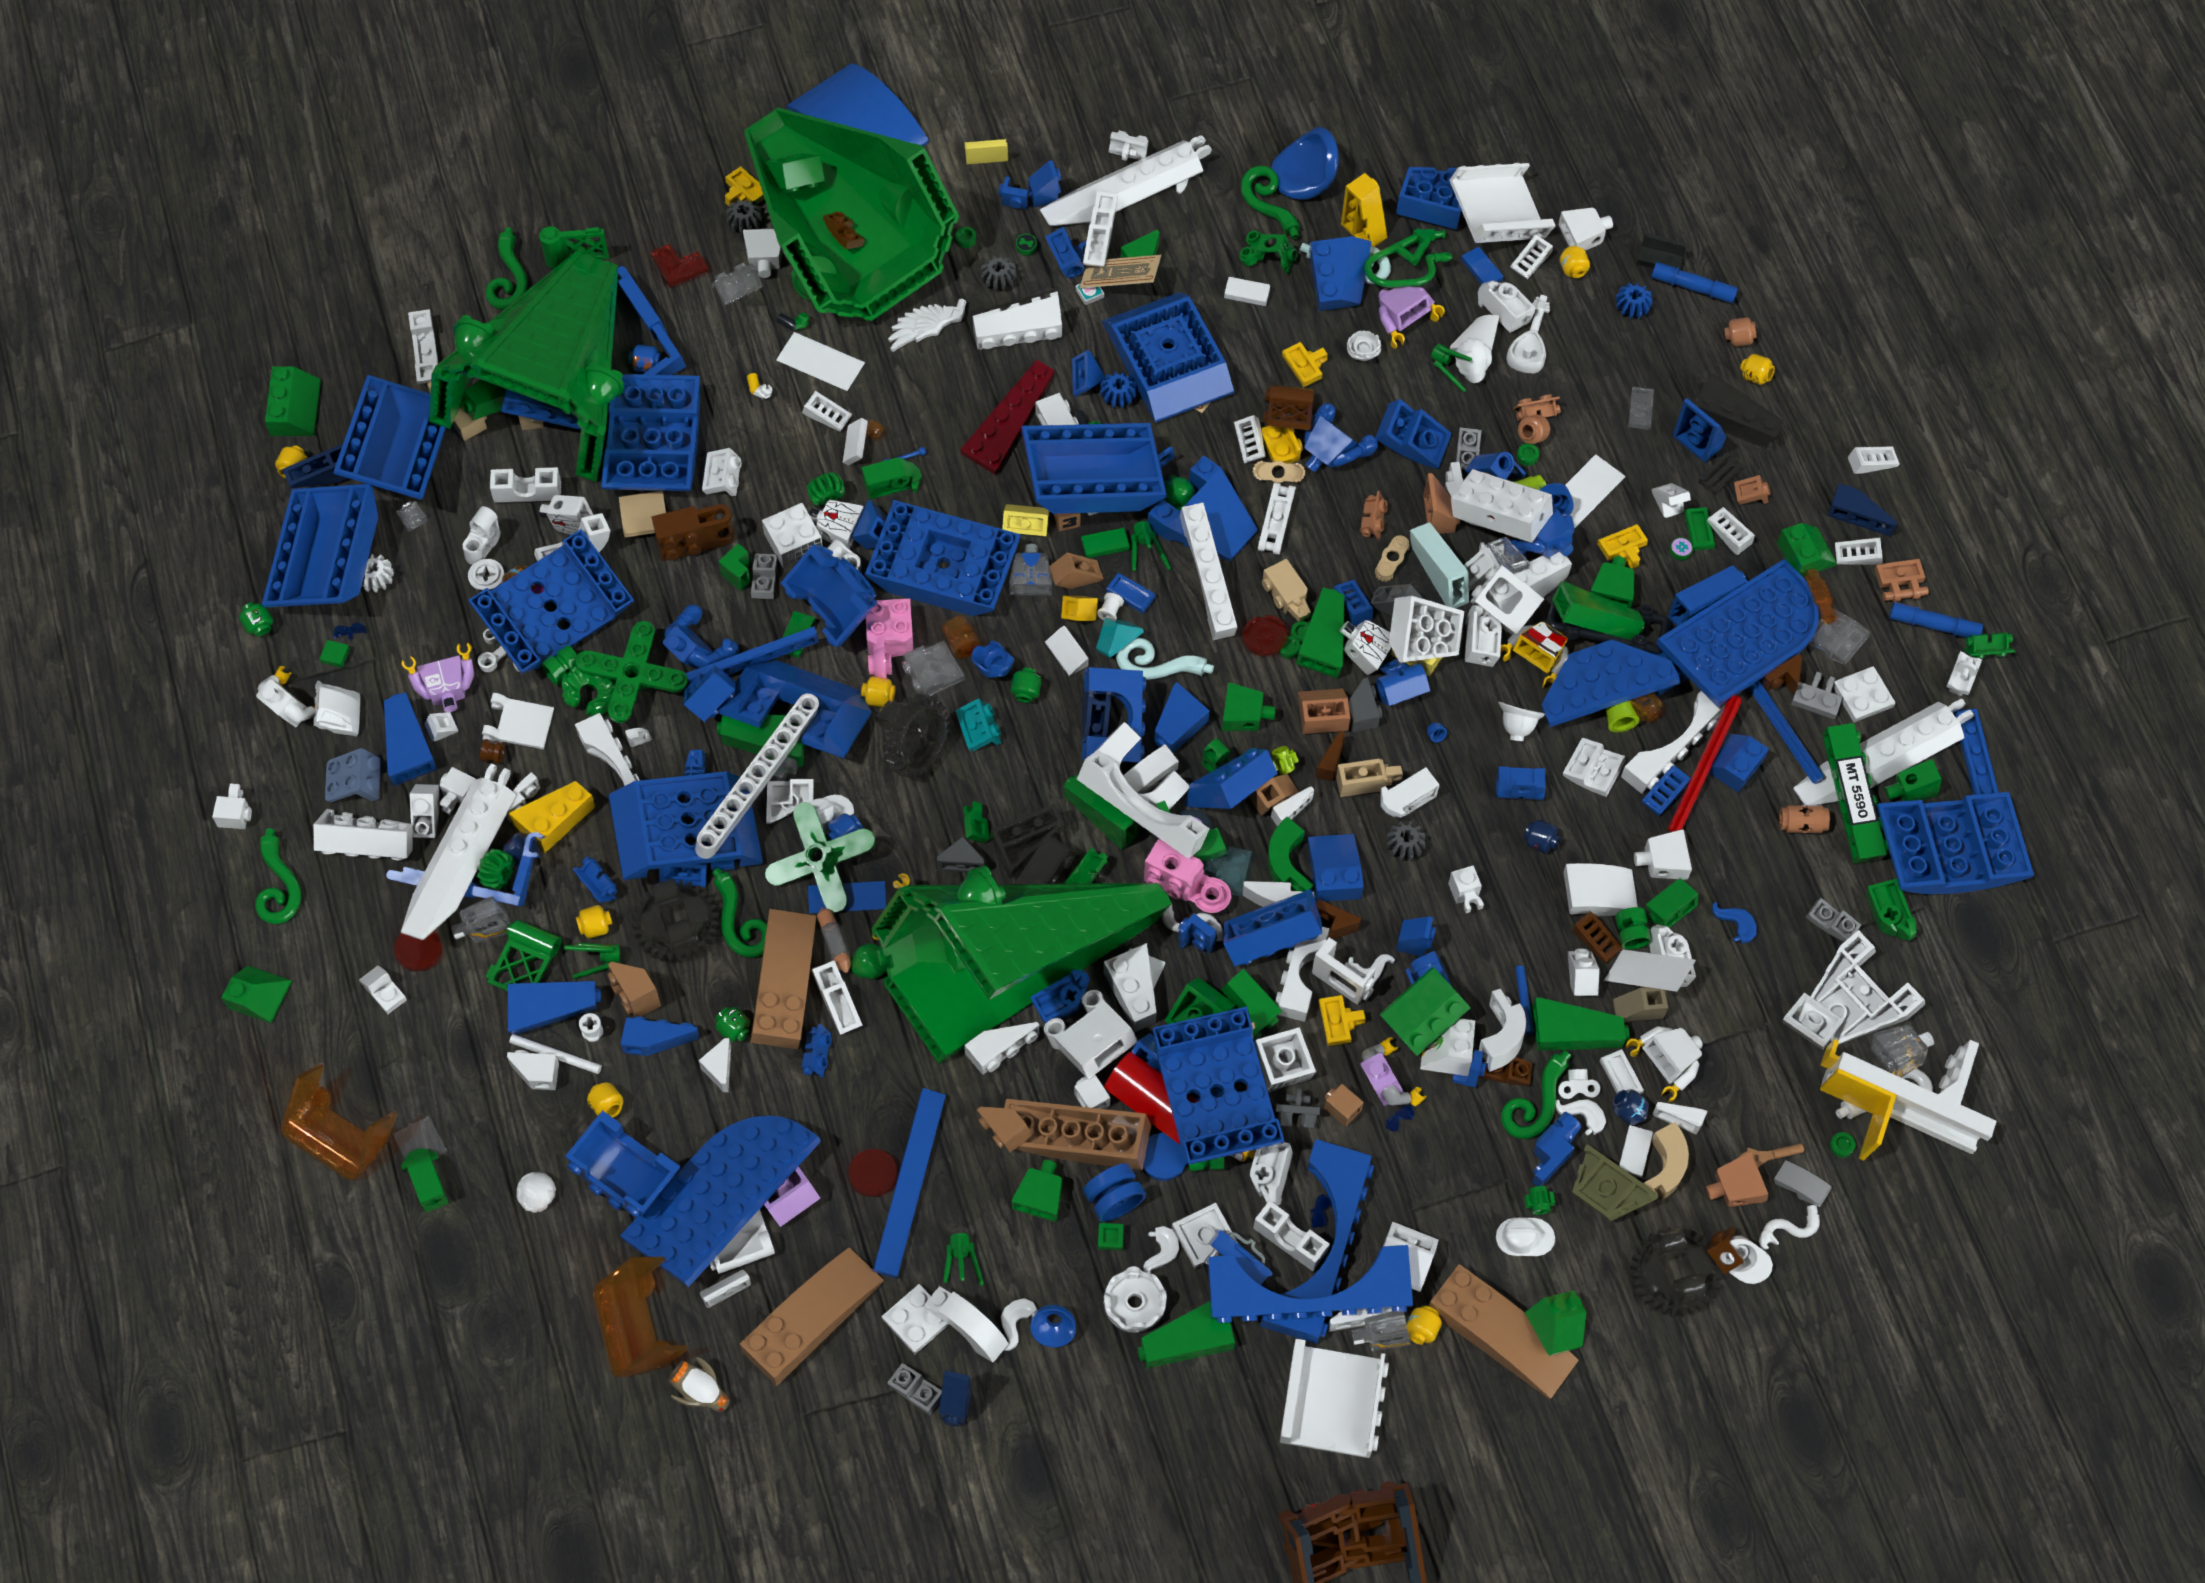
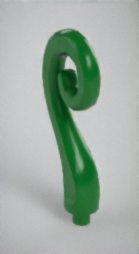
M1259 165L1250 168L1244 174L1241 181V193L1245 202L1254 210L1276 219L1286 235H1290L1292 239H1297L1300 236L1298 233L1300 225L1293 214L1282 207L1261 201L1254 195L1251 188L1256 178L1265 176L1269 178L1270 183L1267 186L1257 183L1255 184V190L1262 196L1273 194L1279 184L1276 172L1268 166Z
M506 227L505 231L499 234L498 252L503 262L515 276L517 282L516 290L508 298L496 297L495 290L499 287H503L506 294H511L513 291L512 282L504 277L491 280L485 290V296L489 304L499 310L507 308L528 289L526 273L514 254L516 237L513 235V229L510 227Z
M268 828L265 829V836L260 837L261 855L265 864L284 882L288 889L289 897L286 906L281 911L270 912L266 908V901L270 898H275L277 904L283 905L285 895L278 888H266L258 894L255 901V909L263 921L277 925L287 922L296 914L301 902V889L292 871L280 858L279 838L275 836V830Z
M720 868L715 869L712 874L716 878L714 884L723 898L721 927L727 945L742 957H761L763 955L767 923L761 919L753 918L745 921L740 928V935L745 941L751 939V930H760L762 940L758 944L753 946L746 945L738 939L734 930L738 904L737 886L729 872L723 873Z
M1564 1050L1560 1055L1554 1054L1544 1067L1541 1077L1542 1111L1539 1118L1532 1125L1522 1127L1517 1125L1512 1119L1513 1111L1516 1108H1521L1525 1111L1524 1121H1532L1536 1112L1529 1100L1517 1097L1504 1105L1501 1112V1123L1510 1136L1517 1139H1530L1540 1135L1550 1125L1555 1112L1556 1083L1569 1067L1567 1061L1571 1058V1055Z

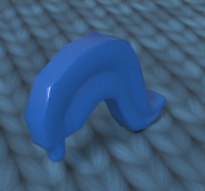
M1714 902L1712 906L1713 915L1717 919L1734 921L1738 926V936L1734 937L1733 941H1741V943L1751 942L1756 936L1757 926L1753 916L1746 910L1739 908L1720 909L1717 906L1718 903Z

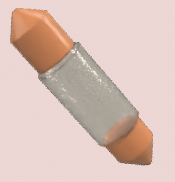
M822 907L817 918L831 959L835 961L839 970L848 973L852 961L840 926L836 922L833 911Z

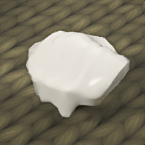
M1468 337L1467 341H1463L1458 346L1456 352L1471 357L1472 361L1469 362L1455 357L1456 366L1469 382L1478 383L1484 378L1485 372L1491 364L1492 354L1482 339H1471Z

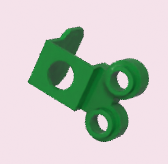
M1255 230L1247 234L1246 242L1249 247L1243 248L1239 256L1244 266L1249 267L1258 260H1263L1266 252H1277L1281 259V267L1284 273H1290L1293 263L1297 259V250L1292 242L1288 241L1285 234H1261ZM1275 239L1276 244L1268 247V240Z

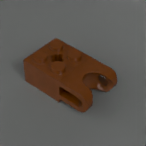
M723 504L697 510L695 506L651 516L662 561H672L686 555H697L706 550L729 545L734 541V529L730 525L731 512ZM717 514H725L724 518L715 520ZM725 531L728 532V535L721 537L717 533Z

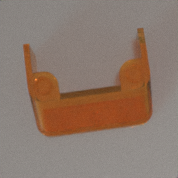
M319 1063L296 1077L281 1124V1131L287 1140L344 1178L354 1180L365 1172L387 1144L397 1112L393 1110L371 1124L363 1132L329 1109L331 1096L324 1087L319 1085L324 1064Z
M631 1257L598 1282L594 1288V1302L611 1371L615 1377H628L666 1366L688 1350L687 1345L670 1346L665 1340L656 1341L646 1297L652 1293L655 1287L652 1271L665 1262L664 1257Z

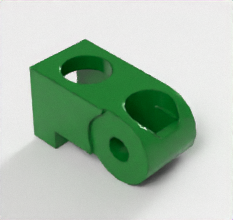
M1219 738L1214 739L1203 751V767L1210 773L1231 761L1229 758L1231 751Z

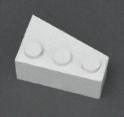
M1147 943L1104 961V975L1133 1031L1137 1032L1155 1024L1156 1005Z

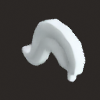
M1387 954L1380 955L1372 966L1366 969L1357 963H1353V958L1350 957L1349 962H1346L1345 966L1363 979L1374 968L1376 969L1374 979L1377 981L1387 962L1394 964L1395 959Z
M1587 1099L1561 1105L1560 1101L1556 1100L1555 1109L1560 1115L1566 1111L1571 1115L1581 1114L1585 1117L1586 1126L1589 1128L1585 1131L1586 1135L1590 1133L1595 1135L1602 1132L1606 1124V1118L1603 1110L1597 1103Z
M1166 1226L1157 1227L1155 1232L1148 1233L1150 1237L1156 1236V1242L1160 1245L1161 1251L1144 1263L1143 1269L1145 1273L1151 1274L1153 1269L1168 1265L1176 1259L1179 1252L1178 1238L1173 1229Z
M1023 1298L1015 1300L1005 1307L1001 1315V1322L1009 1344L1004 1351L1013 1350L1018 1345L1016 1323L1021 1319L1033 1317L1037 1308L1032 1301Z

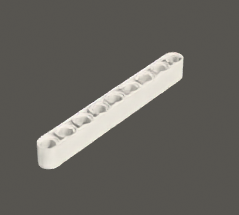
M804 694L797 700L697 836L695 851L699 857L708 859L716 854L805 733L817 714L819 701L816 696ZM808 706L811 710L804 709L803 707ZM791 723H797L799 726H793ZM778 740H785L787 743H781ZM771 756L775 760H768L766 757ZM759 773L762 777H756L753 774ZM746 790L750 794H743L740 791ZM733 807L737 809V811L732 812L729 811L727 808ZM715 825H722L725 828L718 829ZM709 842L712 846H704L702 843Z

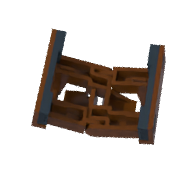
M1386 1481L1380 1485V1490L1364 1491L1363 1489H1358L1354 1493L1350 1492L1349 1495L1340 1494L1322 1503L1306 1504L1305 1509L1298 1515L1286 1510L1282 1511L1278 1516L1284 1530L1286 1541L1284 1550L1290 1562L1293 1583H1324L1346 1573V1568L1354 1569L1401 1561L1405 1562L1410 1583H1427L1415 1506L1408 1483L1395 1485L1394 1482ZM1382 1519H1385L1386 1534L1364 1536L1363 1531L1383 1524ZM1347 1530L1349 1534H1343V1531ZM1312 1545L1328 1547L1312 1555Z

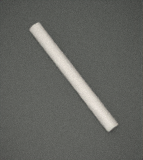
M514 1034L510 1038L509 1043L536 1053L548 1051L555 1054L559 1061L599 1074L602 1065Z

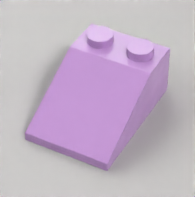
M798 1166L764 1205L781 1227L818 1201L820 1197Z

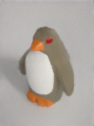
M696 1358L702 1369L691 1363L681 1361L671 1372L668 1382L683 1396L671 1395V1398L678 1403L689 1407H708L718 1412L726 1410L729 1406L730 1398L718 1385L712 1367L703 1359Z

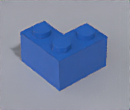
M714 665L704 676L700 673L686 687L683 705L705 722L709 717L713 718L718 713L717 709L724 701L729 702L736 693V682Z

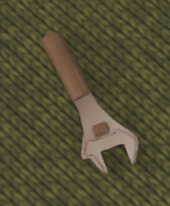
M1800 1143L1771 1151H1757L1747 1148V1152L1742 1153L1739 1157L1752 1152L1756 1165L1759 1168L1767 1161L1804 1153V1147Z

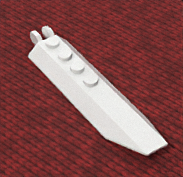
M1201 135L1193 138L1190 142L1183 140L1073 190L1041 208L1040 212L1049 226L1091 223L1097 191L1118 194L1117 212L1203 172L1200 159L1209 155L1212 149L1209 145L1203 146L1206 140Z
M1964 700L1955 701L1949 707L1937 702L1860 743V749L1866 756V772L1871 776L1872 784L1870 788L1964 739L1961 724L1972 718L1974 714L1971 710L1962 713L1957 718L1953 714L1963 708L1966 704ZM1828 761L1819 766L1824 774L1821 782L1814 784L1807 776L1793 788L1804 805H1822L1838 802Z
M491 764L484 778L473 780L412 895L401 933L424 940L457 910L478 870L477 867L480 866V859L484 858L485 852L488 851L516 797V794L505 786L509 780L511 770L504 768L497 783L492 781L497 772V766Z

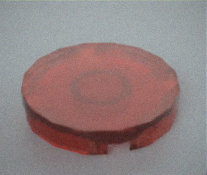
M1265 615V617L1260 618L1258 616L1250 620L1244 627L1242 635L1243 642L1248 651L1258 656H1269L1277 653L1284 647L1287 642L1288 633L1281 619L1272 615Z
M435 931L424 940L400 933L394 946L396 959L403 968L409 971L428 970L436 965L442 956L441 939Z
M868 1149L857 1154L851 1161L848 1170L849 1180L853 1189L866 1197H881L888 1193L895 1185L897 1177L896 1163L893 1158L885 1151L878 1149Z

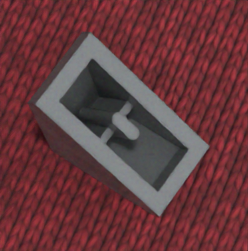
M963 837L937 856L938 871L969 872L975 867L984 866V859Z

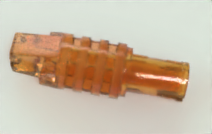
M1816 569L1807 570L1806 581L1808 587H1811L1809 589L1810 593L1813 592L1811 594V597L1814 598L1813 603L1818 606L1823 623H1833L1837 616L1831 606L1832 597L1826 582L1820 578Z

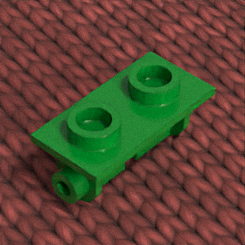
M2007 632L1991 633L1990 642H1988L1987 634L1970 635V637L1966 638L1967 647H1963V650L1973 658H1983L1989 654L2005 656L2007 653L2015 652L2009 646V643L2013 641V636Z
M1091 847L1065 883L1091 884L1102 867L1107 865L1108 856L1103 852L1098 854Z

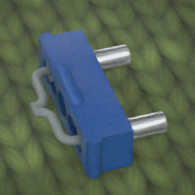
M1220 1229L1215 1230L1216 1234L1208 1243L1214 1249L1204 1260L1205 1264H1207L1208 1257L1219 1256L1220 1254L1222 1256L1234 1255L1242 1269L1258 1284L1261 1285L1268 1276H1272V1271L1264 1266V1255L1255 1248V1241L1251 1238L1250 1240H1245L1236 1232L1227 1235ZM1231 1237H1237L1244 1244L1251 1243V1249L1261 1257L1262 1262L1258 1261Z

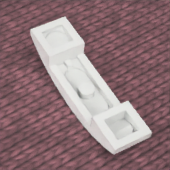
M430 309L408 313L418 384L431 382V374L438 364Z

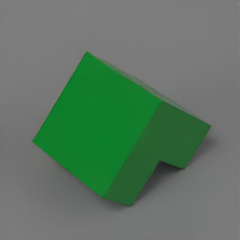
M737 544L718 563L721 576L739 591H742L750 584L748 571L750 560L748 551Z

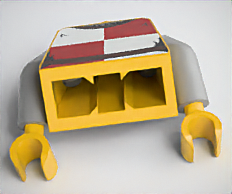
M1540 622L1535 626H1523L1518 634H1513L1507 640L1509 642L1507 645L1503 644L1500 648V653L1507 652L1503 657L1504 662L1510 659L1511 649L1513 648V651L1547 674L1551 672L1552 674L1544 679L1543 688L1546 682L1553 683L1564 662L1568 659V648L1565 646L1567 637L1544 622Z

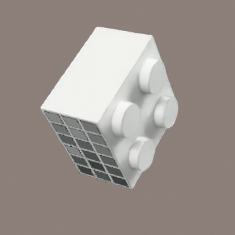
M803 503L762 520L764 535L774 553L777 554V558L783 568L798 562L812 544L822 546L821 535Z
M1300 1027L1254 1041L1268 1092L1308 1081L1315 1074L1316 1070Z

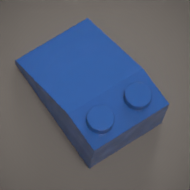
M1686 398L1684 400L1673 437L1706 463L1723 447L1726 435L1717 422Z
M1354 834L1308 837L1315 902L1318 899L1322 901L1361 899L1364 886Z

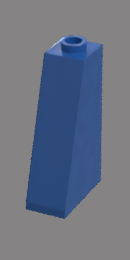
M1732 565L1677 593L1668 617L1676 626H1679L1748 581L1743 572L1738 571Z
M406 692L392 695L389 699L384 700L387 769L393 787L437 770Z
M595 981L508 984V1032L510 1035H517L597 1009V1002H601V988H597Z

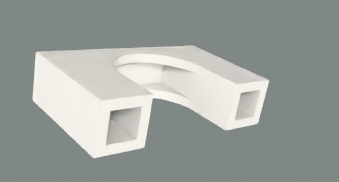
M1124 722L1119 725L1097 750L1115 761L1120 769L1123 757L1141 738ZM1173 771L1152 792L1137 794L1156 808H1158L1157 803L1165 800L1168 809H1170L1190 786Z

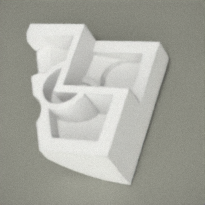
M1499 315L1478 317L1455 340L1450 349L1457 351L1458 346L1463 341H1467L1469 337L1471 339H1482L1483 343L1492 351Z
M813 779L769 781L767 783L766 823L771 824L792 814L795 807L800 803H810L813 801Z

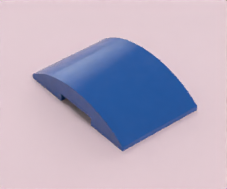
M853 63L786 105L787 109L793 112L922 146L929 143L922 128L898 97L876 76Z
M622 374L624 390L620 396L614 398L609 403L610 419L601 488L691 491L698 446L700 376Z
M2009 792L1968 795L1963 800L1923 803L1922 800L1877 804L1900 890L1920 894L1963 893L1999 887L2034 876Z

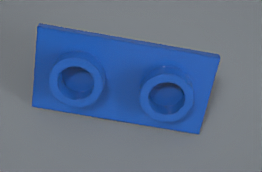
M586 857L582 861L583 866L573 868L580 881L586 885L599 903L616 900L614 896L617 893L615 883L612 882L606 873L599 877L603 869L594 858Z
M818 1024V1028L812 1027L807 1032L805 1049L812 1050V1053H804L801 1069L804 1075H812V1072H815L823 1078L828 1064L827 1055L832 1039L831 1033L821 1024Z

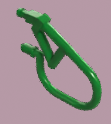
M1418 228L1413 231V235L1371 255L1364 264L1367 278L1372 283L1387 288L1426 284L1435 275L1436 268L1434 263L1448 262L1452 259L1450 253L1434 252V254L1426 255L1428 273L1416 279H1381L1372 272L1371 266L1375 261L1395 252L1410 264L1416 266L1429 246L1430 241H1435L1436 238H1445V230L1435 231L1434 229ZM1416 242L1419 244L1414 254L1405 249V247Z

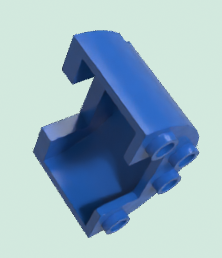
M812 544L783 579L781 585L786 589V594L792 599H806L811 604V609L825 620V625L828 628H824L822 632L827 636V641L832 646L839 647L844 644L876 606L877 601L874 600L876 594L868 580L846 559L832 556V550Z
M603 1110L565 1155L569 1162L567 1168L590 1184L588 1188L595 1195H604L609 1199L608 1203L616 1210L623 1208L636 1218L642 1216L680 1169L678 1164L663 1153H660L658 1156L624 1133L622 1124Z

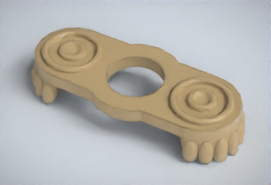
M1281 461L1273 463L1257 462L1254 464L1252 471L1256 479L1271 480L1276 483L1283 481L1298 482L1305 476V470L1301 464H1286ZM1275 466L1283 467V477L1275 478L1272 475V469Z
M1399 535L1394 537L1389 546L1384 549L1382 558L1375 568V575L1378 580L1387 582L1393 579L1396 568L1403 562L1406 551L1410 549L1409 540L1405 536ZM1389 552H1396L1399 555V559L1397 561H1390L1386 555Z

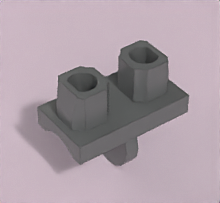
M1296 1088V1095L1286 1094V1101L1295 1102V1106L1275 1104V1112H1278L1277 1118L1282 1126H1292V1114L1299 1113L1302 1114L1301 1127L1314 1128L1317 1115H1320V1108L1301 1106V1103H1310V1096L1301 1095V1088Z

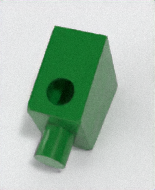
M1621 556L1613 557L1612 564L1603 563L1591 588V593L1631 608L1634 598V570L1625 567L1626 559Z
M1228 682L1222 731L1259 730L1260 718L1274 720L1276 707L1262 705L1263 692Z
M1933 759L1897 773L1895 784L1884 787L1888 800L1900 797L1901 801L1926 800L1938 796L1942 779Z
M1043 1160L1040 1170L1028 1169L1012 1199V1210L1057 1222L1062 1177L1054 1175L1057 1167L1055 1162Z

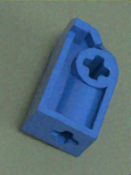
M1074 969L1070 975L1030 997L1044 1025L1054 1018L1064 1021L1082 1010L1084 1006L1082 997L1087 992L1089 975L1086 972ZM1072 996L1075 1000L1071 1002L1068 997Z

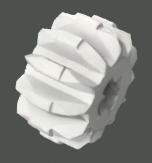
M371 554L367 562L361 587H364L367 592L372 588L376 593L378 588L386 590L385 584H392L391 577L394 576L390 561L388 559L385 560L382 555L376 558L375 555Z

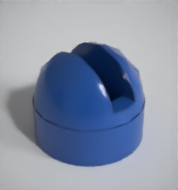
M1434 722L1428 726L1427 734L1431 741L1437 743L1445 739L1447 730L1442 724Z

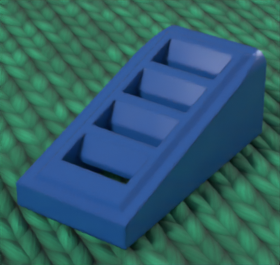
M1355 580L1334 586V589L1341 594L1351 590L1354 591L1344 594V611L1352 625L1357 626L1365 620L1371 621L1373 619V607Z
M1673 765L1645 796L1642 803L1660 816L1687 788L1691 780L1690 777ZM1667 783L1668 785H1670L1673 789H1675V791H1672L1665 784ZM1661 790V791H1662L1664 794H1666L1669 798L1667 799L1665 796H1663V795H1662L1660 792H1658V791ZM1653 796L1661 801L1663 805L1661 806L1652 799Z

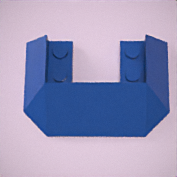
M777 660L745 667L735 683V695L729 702L724 701L717 709L719 714L760 728L778 699L795 705L802 695L812 694L817 697L819 706L816 716L802 736V744L841 758H845L871 716V710L864 697L861 696L859 689ZM808 706L803 707L804 709L811 710Z

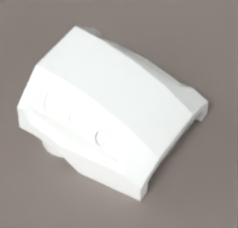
M317 681L315 684L317 693L315 696L316 715L313 726L327 729L333 733L357 737L360 722V693L322 684L320 681Z

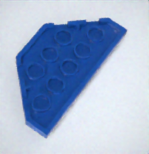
M1609 640L1568 655V659L1564 662L1541 704L1542 711L1545 713L1549 727L1679 684L1680 678L1671 660L1615 640Z

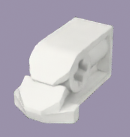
M1489 281L1483 283L1479 288V306L1481 308L1485 306L1493 315H1499V322L1510 333L1531 322L1536 308L1514 285L1506 282Z
M1473 605L1469 610L1465 624L1467 625L1465 662L1493 667L1500 658L1501 623L1480 606Z
M1425 767L1390 790L1386 786L1382 787L1380 806L1385 813L1393 817L1402 818L1434 799L1438 793L1439 783Z
M1656 925L1650 929L1652 942L1647 947H1650L1652 954L1692 959L1687 940L1682 935L1674 933L1668 927ZM1692 966L1681 987H1687L1696 978L1694 966Z
M1284 1142L1256 1149L1250 1177L1260 1197L1263 1195L1266 1203L1270 1200L1277 1206L1281 1204V1196L1293 1155L1290 1143Z

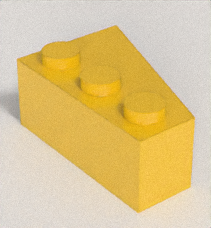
M1364 173L1346 185L1341 225L1354 237L1372 241L1371 246L1375 247L1387 239L1386 225L1378 183Z
M574 781L510 812L509 815L513 826L520 832L526 834L538 832L545 836L543 839L538 837L535 839L538 848L546 853L595 808L592 795L578 782Z

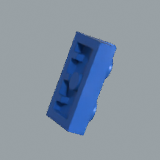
M1195 913L1190 918L1186 917L1178 927L1180 948L1183 949L1192 940L1193 945L1200 951L1205 950L1209 954L1216 946V930Z

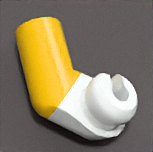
M755 373L747 375L751 394L761 399H767L771 396L772 387L770 385L767 387L766 384L760 385L758 376Z

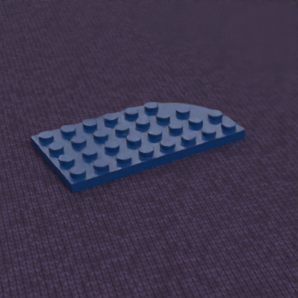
M1783 559L1658 638L1656 644L1718 707L1733 695H1737L1781 664L1798 655L1807 647L1818 625L1819 610L1817 600L1807 581L1786 559Z
M758 1116L736 1122L710 1138L667 1184L642 1216H638L620 1237L627 1244L689 1287L821 1140L816 1134L801 1124L779 1116Z

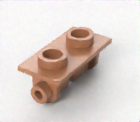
M1552 394L1539 397L1540 400L1532 401L1531 398L1520 400L1519 404L1513 407V410L1519 409V412H1516L1517 420L1520 421L1525 417L1536 415L1537 411H1540V415L1545 418L1557 416L1561 410L1560 406L1556 405L1555 402L1560 399V396L1553 398Z
M1377 491L1376 496L1369 495L1365 499L1363 514L1364 516L1370 515V517H1362L1360 528L1362 536L1370 537V534H1374L1377 540H1380L1381 531L1384 530L1383 518L1388 508L1387 501L1383 498L1380 491Z

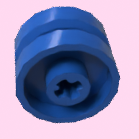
M1128 1163L1119 1164L1103 1171L1090 1180L1083 1189L1087 1200L1091 1204H1096L1094 1212L1101 1222H1108L1125 1215L1146 1198L1147 1194L1139 1182H1133L1136 1175Z

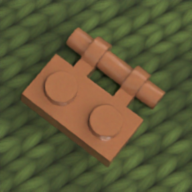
M1920 559L1876 565L1875 573L1880 588L1889 587L1890 592H1883L1882 597L1884 601L1892 600V602H1898L1904 598L1919 599L1921 596L1928 595V587H1919L1918 584L1925 580ZM1900 585H1909L1910 589L1900 590L1899 588Z

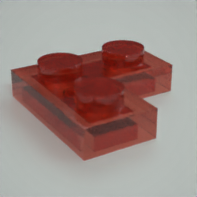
M671 244L651 251V256L669 288L708 272V267L699 251L680 259L677 257Z

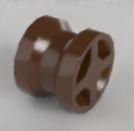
M484 739L480 750V760L484 762L491 760L495 764H501L505 752V743L502 741L494 743L490 739Z

